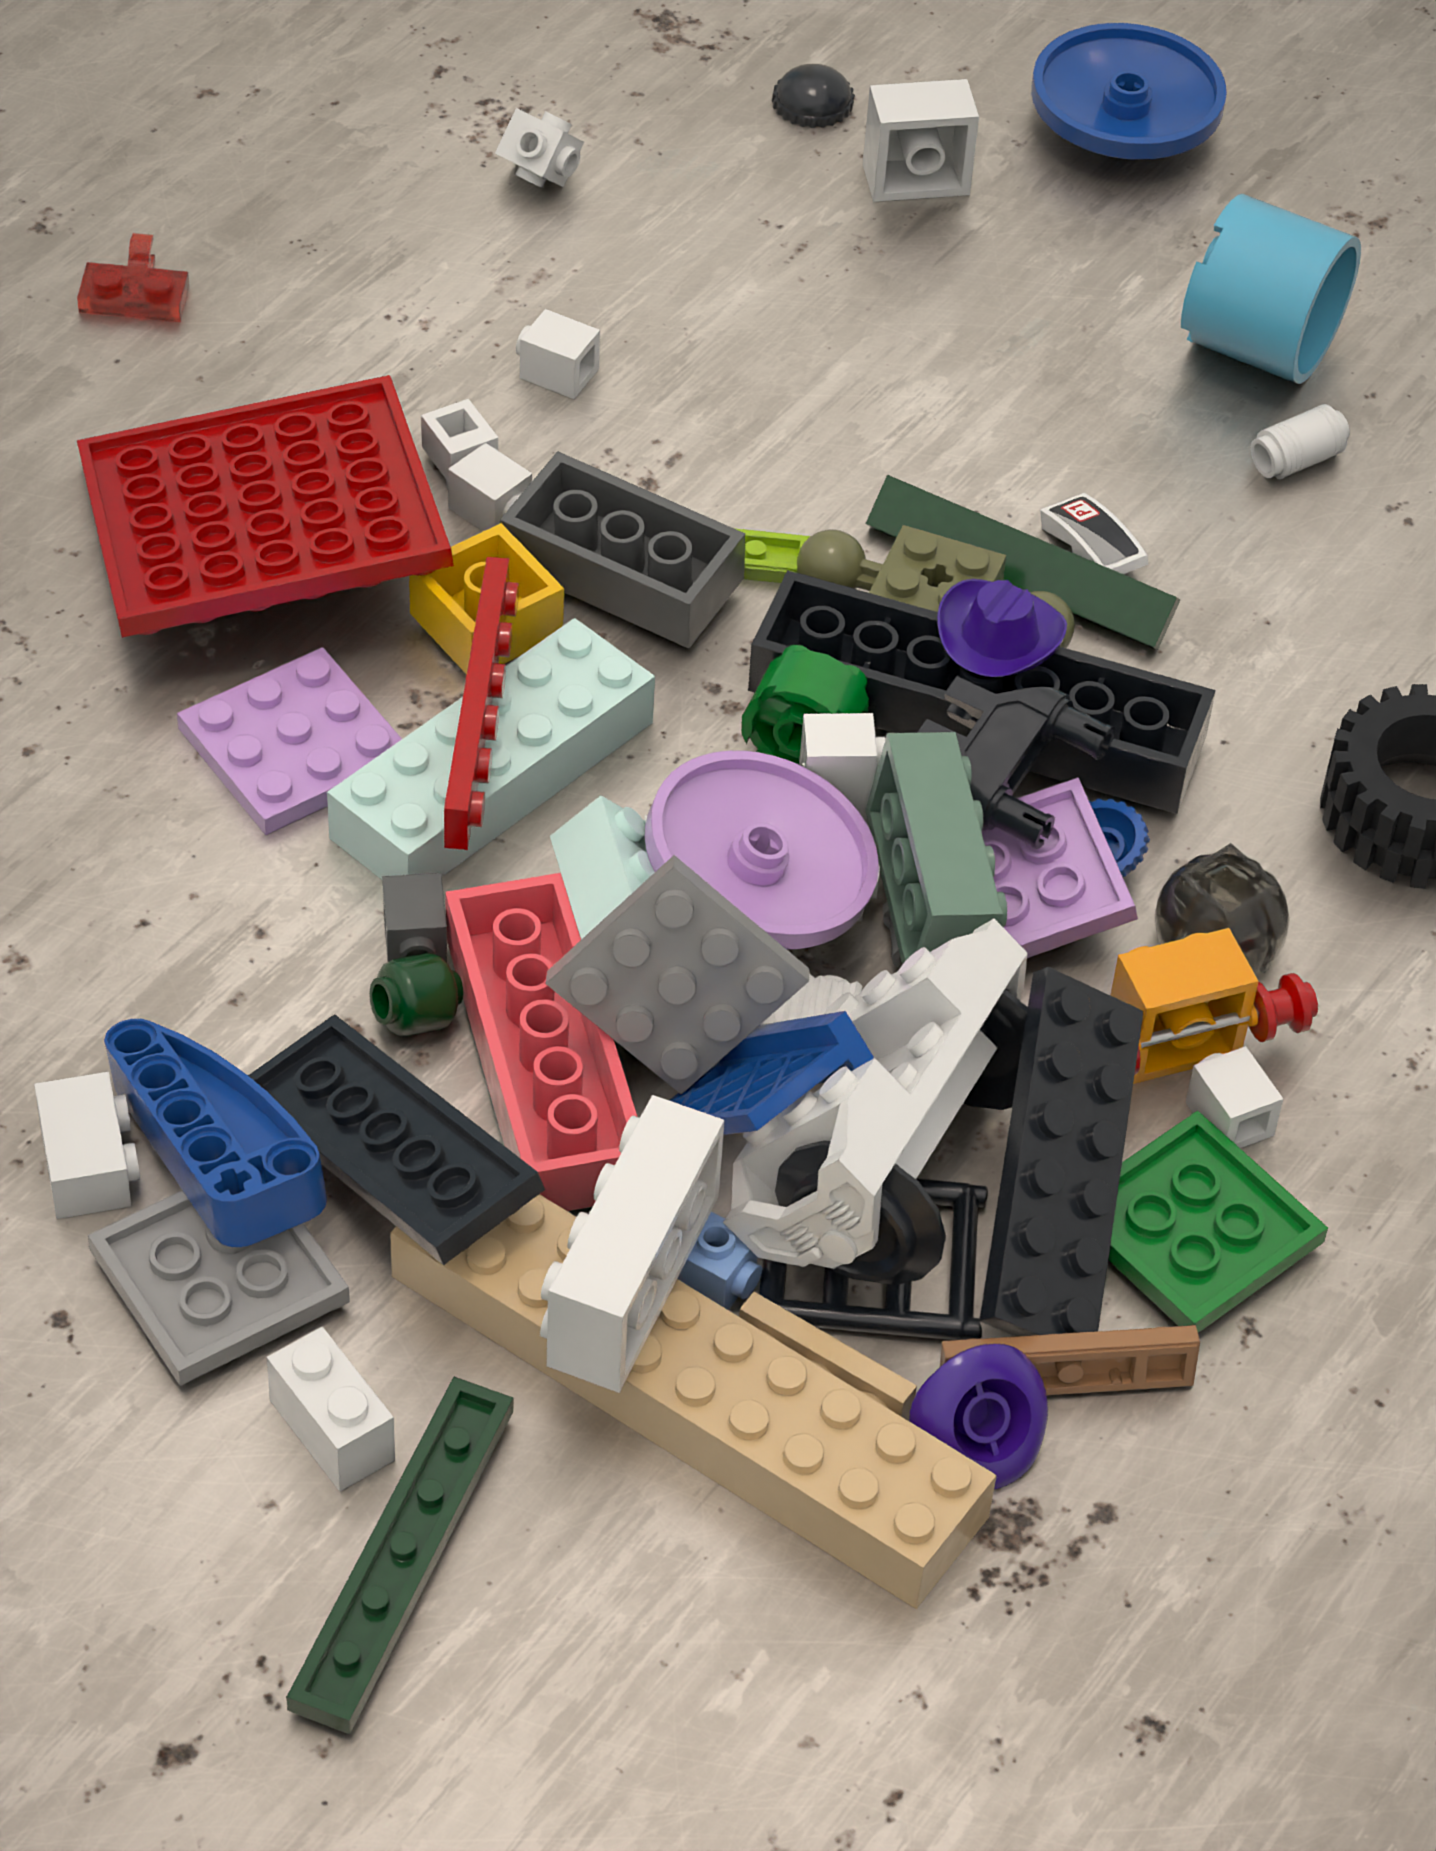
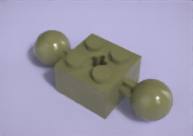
M903 525L884 563L881 564L867 560L862 546L853 536L841 530L829 529L813 534L804 542L797 557V572L853 589H864L871 594L938 612L939 604L945 593L952 586L963 580L981 579L991 582L1003 580L1007 555ZM1030 592L1047 602L1066 619L1067 630L1060 647L1067 648L1073 638L1075 628L1071 609L1063 599L1051 592Z

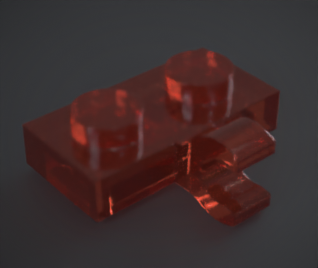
M133 233L130 239L127 266L93 262L86 263L77 296L79 313L181 322L190 287L188 271L154 268L156 258L155 254H151L154 240L153 235Z

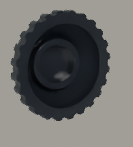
M804 64L791 69L778 80L777 85H774L771 101L773 102V108L777 110L776 113L781 115L782 119L789 120L791 124H799L801 127L824 128L827 125L833 126L836 122H842L844 117L849 116V112L853 109L855 94H853L854 89L850 87V83L834 68L822 64Z

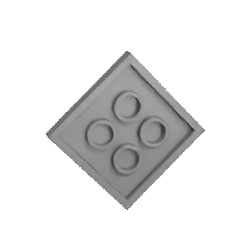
M673 855L547 971L545 984L682 1094L809 982V968L679 858Z
M183 1190L88 1235L91 1253L180 1386L350 1302L348 1285L304 1223L253 1245L229 1247L215 1239Z

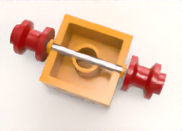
M1230 928L1210 933H1195L1181 940L1152 947L1141 946L1128 953L1119 954L1110 996L1143 1010L1133 1084L1191 1070L1194 1065L1209 1055L1215 1053L1225 1054L1242 1048L1248 1027L1259 1042L1273 1040L1276 1035L1277 1026L1287 1024L1295 1033L1308 1031L1311 1028L1313 1017L1318 1013V1001L1313 987L1310 983L1303 982L1296 973L1282 975L1279 979L1278 989L1267 991L1265 986L1255 976Z

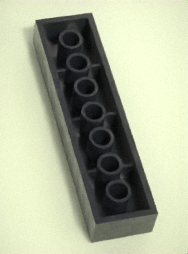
M787 570L751 644L748 691L755 693L771 661L781 656L785 648L790 645H801L810 651L827 654L845 665L855 666L865 674L867 678L865 691L869 698L868 713H873L874 727L893 733H917L926 719L967 737L972 729L948 717L947 709L951 702L945 700V692L956 676L994 694L1032 687L1055 688L1070 696L1073 708L1105 724L1114 726L1116 729L1115 736L1108 750L1101 746L1100 749L1105 751V755L1100 760L1092 758L1091 755L1059 739L1049 741L1029 772L1064 782L1079 778L1082 787L1178 814L1207 736L1216 690L1060 646L1044 663L1025 672L1005 677L979 675L961 667L946 652L939 635L938 612Z

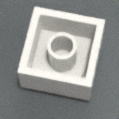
M967 79L870 85L863 167L873 202L970 195L979 115Z

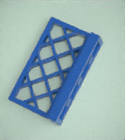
M846 1011L759 1025L682 1094L677 1093L669 1101L723 1119V1135L758 1131L815 1085L825 1083L830 1076L842 1067H847L850 1071H853L874 1059V1056Z

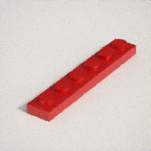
M486 558L444 805V848L468 850L471 828L482 827L485 792L478 791L479 783L489 784L492 748H485L486 740L496 741L499 706L492 705V699H503L506 664H500L499 657H510L513 625L512 623L505 622L506 616L516 617L519 598V583L509 582V558Z

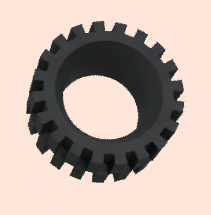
M1412 684L1409 695L1402 696L1398 687L1394 686L1383 689L1380 703L1370 694L1359 701L1357 712L1349 709L1342 718L1340 729L1337 728L1320 796V808H1325L1322 820L1326 831L1336 829L1333 842L1339 850L1344 852L1352 847L1356 849L1353 863L1365 871L1372 863H1375L1382 867L1379 878L1394 883L1399 873L1411 876L1410 887L1426 889L1428 878H1436V799L1421 797L1404 790L1385 774L1381 766L1400 762H1416L1436 766V695H1428L1427 684Z

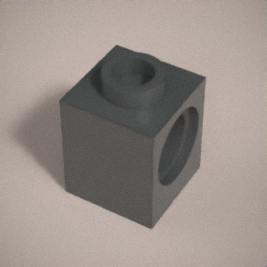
M442 873L382 876L387 962L393 959L431 953L440 956L447 963V924Z

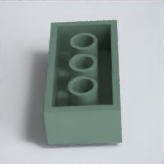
M956 732L887 733L865 810L870 832L877 848L880 874L902 965L912 954L923 947L931 952L951 939L972 934L975 929L992 919H995L1002 927L1005 926L1007 921L1006 897L1003 892H997L993 878L995 873L994 851L991 846H985L982 836V805L979 800H973L970 790L972 777L971 763L968 756L961 755Z

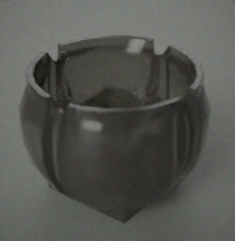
M1232 843L1217 852L1201 854L1190 860L1188 864H1184L1172 872L1159 892L1154 914L1158 945L1181 940L1195 933H1210L1230 928L1254 974L1259 970L1265 973L1270 968L1272 962L1285 945L1290 922L1286 895L1272 873L1263 870L1258 861L1244 855ZM1215 899L1232 902L1239 906L1229 912Z

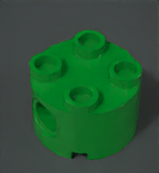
M790 645L785 648L781 656L771 661L758 688L742 714L741 733L745 743L747 744L749 739H751L757 748L756 752L780 757L799 765L804 714L868 713L869 698L865 691L867 686L865 674L859 668L845 665L827 654L810 651L801 645Z

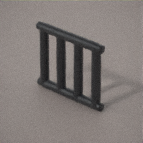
M916 1178L936 1205L953 1206L948 1314L910 1311L912 1282L899 1285L887 1284L885 1308L847 1305L849 1278L827 1267L824 1269L822 1303L786 1300L784 1295L787 1264L763 1258L759 1295L816 1328L945 1340L981 1339L982 1326L979 1322L980 1318H973L978 1208H984L988 1198V1188L982 1185H971L963 1182Z

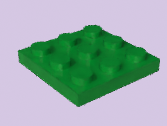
M1197 1110L1122 1162L1108 1260L1178 1326L1196 1325L1199 1333L1323 1244L1328 1227Z

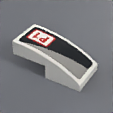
M1086 493L1040 510L1042 529L1071 545L1072 553L1121 574H1126L1148 565V556L1132 533L1113 513Z

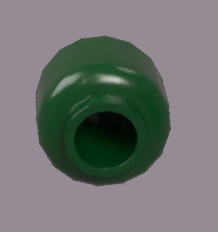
M431 953L393 959L383 964L377 974V978L373 979L369 991L370 1005L376 1020L380 1024L386 1025L392 1033L403 1037L438 1031L450 1026L464 995L463 984L458 973L451 970L443 958Z

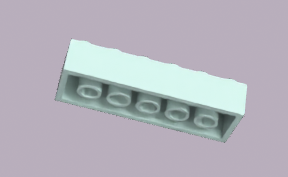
M574 618L506 666L503 699H492V705L499 706L496 741L486 740L485 748H492L489 784L479 783L478 791L485 792L482 827L471 828L468 850L444 848V805L463 697L327 792L329 839L381 880L382 876L442 873L443 877L653 723L655 676Z

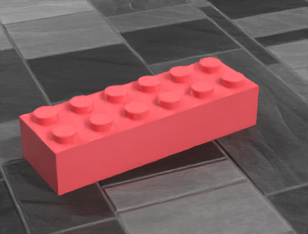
M561 873L445 892L447 944L454 969L460 976L463 984V1001L504 1146L538 1172L545 1188L540 1195L566 1211L593 1207L596 1201L594 1200V1190L600 1172L606 1163L616 1164L621 1155L619 1145L624 1128L631 1116H638L614 1039L545 984L547 971L581 940Z

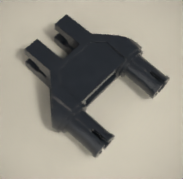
M956 676L945 692V700L951 702L947 709L948 717L972 729L967 737L956 733L961 755L968 756L971 763L972 777L970 790L973 800H979L982 805V830H993L997 827L1030 844L1032 848L1040 849L1044 845V840L1040 838V835L1048 839L1055 823V817L1013 797V793L1049 741L1059 739L1091 755L1092 758L1100 760L1105 755V751L1100 749L1101 746L1107 750L1110 748L1116 729L1110 724H1105L1073 708L1070 696L1055 688L1032 687L994 694ZM926 719L917 733L954 731Z

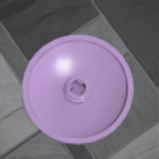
M720 751L705 754L685 762L672 771L663 781L646 819V850L654 872L675 855L785 949H801L821 945L844 934L861 917L877 883L879 872L877 848L873 836L859 811L837 788L816 773L801 765L773 755L751 751Z

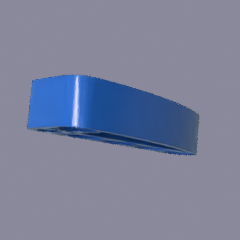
M128 1019L120 1021L107 1031L104 1042L117 1095L125 1094L128 1111L216 1240L229 1247H245L305 1223L321 1214L326 1207L327 1194L318 1148L298 1122L265 1089L214 1051L154 1022L145 1019Z

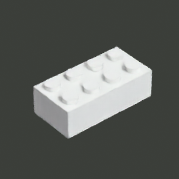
M654 1095L651 1096L640 1118L636 1116L630 1117L620 1140L619 1151L621 1155L615 1165L606 1163L601 1170L594 1190V1200L596 1201L590 1213L580 1212L569 1234L567 1247L570 1250L564 1262L554 1261L542 1285L541 1299L548 1301V1308L541 1324L540 1336L547 1339V1367L620 1393L719 1197L724 1132L723 1119Z

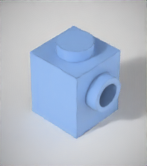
M711 1211L677 1279L729 1310L738 1297L745 1300L750 1296L760 1279L762 1266L757 1264L758 1257L723 1223L725 1218Z

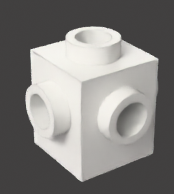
M516 108L495 154L519 165L515 175L541 188L546 179L563 187L567 178L575 172L579 165L580 151L584 141L568 134L572 124L546 111L540 120Z

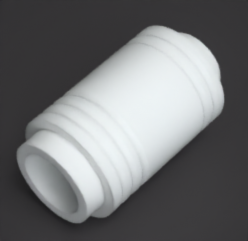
M1327 404L1319 405L1261 430L1257 438L1251 443L1253 462L1264 477L1272 478L1275 476L1277 479H1283L1344 452L1350 434L1349 425L1340 411L1334 410Z

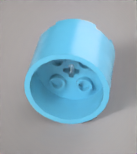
M1239 194L1227 204L1216 220L1214 231L1219 232L1220 235L1216 236L1210 243L1203 262L1196 261L1184 298L1181 328L1190 331L1187 340L1286 380L1301 384L1316 370L1341 324L1358 274L1361 242L1356 236L1248 195Z

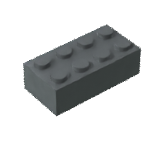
M559 451L555 453L500 519V523L564 588V593L686 648L692 646L742 582L745 575L746 533Z

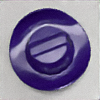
M981 579L963 580L952 586L945 593L938 608L939 635L946 652L961 667L983 676H1011L1039 666L1056 652L1067 630L1066 619L1060 612L1044 600L1031 594L1028 589H1020L1008 580H997L994 582Z
M984 1344L969 1348L955 1355L924 1382L912 1402L909 1422L997 1475L995 1490L1015 1482L1034 1464L1042 1446L1047 1427L1048 1399L1038 1370L1022 1351L1005 1344Z

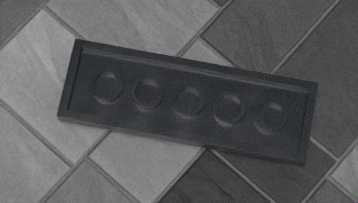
M1050 967L1036 971L1032 976L1028 1015H1026L979 1319V1322L1016 1337L1097 1332L1099 1329L1143 1018V1010Z
M335 1014L248 1075L298 1122L317 1146L322 1165L443 1265L465 1251L473 1243L545 1190L541 1178L534 1168Z

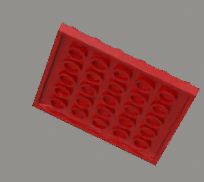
M390 375L77 440L122 638L137 634L150 635L161 629L193 622L206 623L217 617L248 610L262 611L272 605L299 599H317L327 593L355 587H373L383 581L411 575H428L436 570L454 566L450 543Z

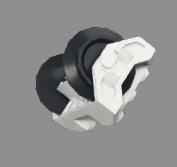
M995 919L978 927L972 934L951 939L931 952L925 947L919 949L903 963L899 971L892 975L887 970L880 972L863 988L860 994L854 997L850 992H847L835 1000L824 1014L841 1011L847 1012L874 1059L853 1071H850L847 1067H842L830 1076L819 1090L814 1093L810 1090L758 1131L744 1132L743 1137L748 1142L733 1163L731 1211L723 1223L758 1258L801 1267L808 1264L824 1266L851 1279L890 1285L921 1280L940 1263L946 1241V1232L939 1208L916 1178L963 1103L971 1107L995 1110L1012 1108L1026 1015H1028V1007L1020 1001L1021 992L1024 989L1027 952Z

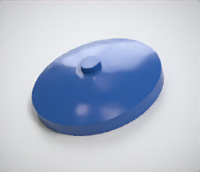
M1131 23L1089 25L1074 29L1057 37L1039 54L1035 62L1031 85V96L1035 109L1041 119L1055 133L1083 149L1124 159L1164 158L1181 154L1202 144L1218 128L1223 117L1227 95L1226 83L1221 70L1214 60L1201 48L1171 32Z

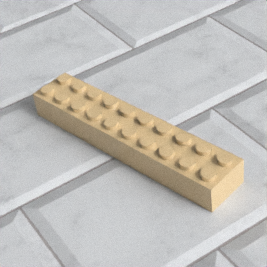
M540 1194L445 1265L441 1264L397 1226L390 1232L391 1270L394 1279L915 1609L920 1606L989 1518L997 1475L678 1279L620 1393L547 1367V1339L540 1336V1329L548 1308V1301L541 1299V1289L554 1261L563 1263L570 1250L567 1247L568 1238L576 1216Z

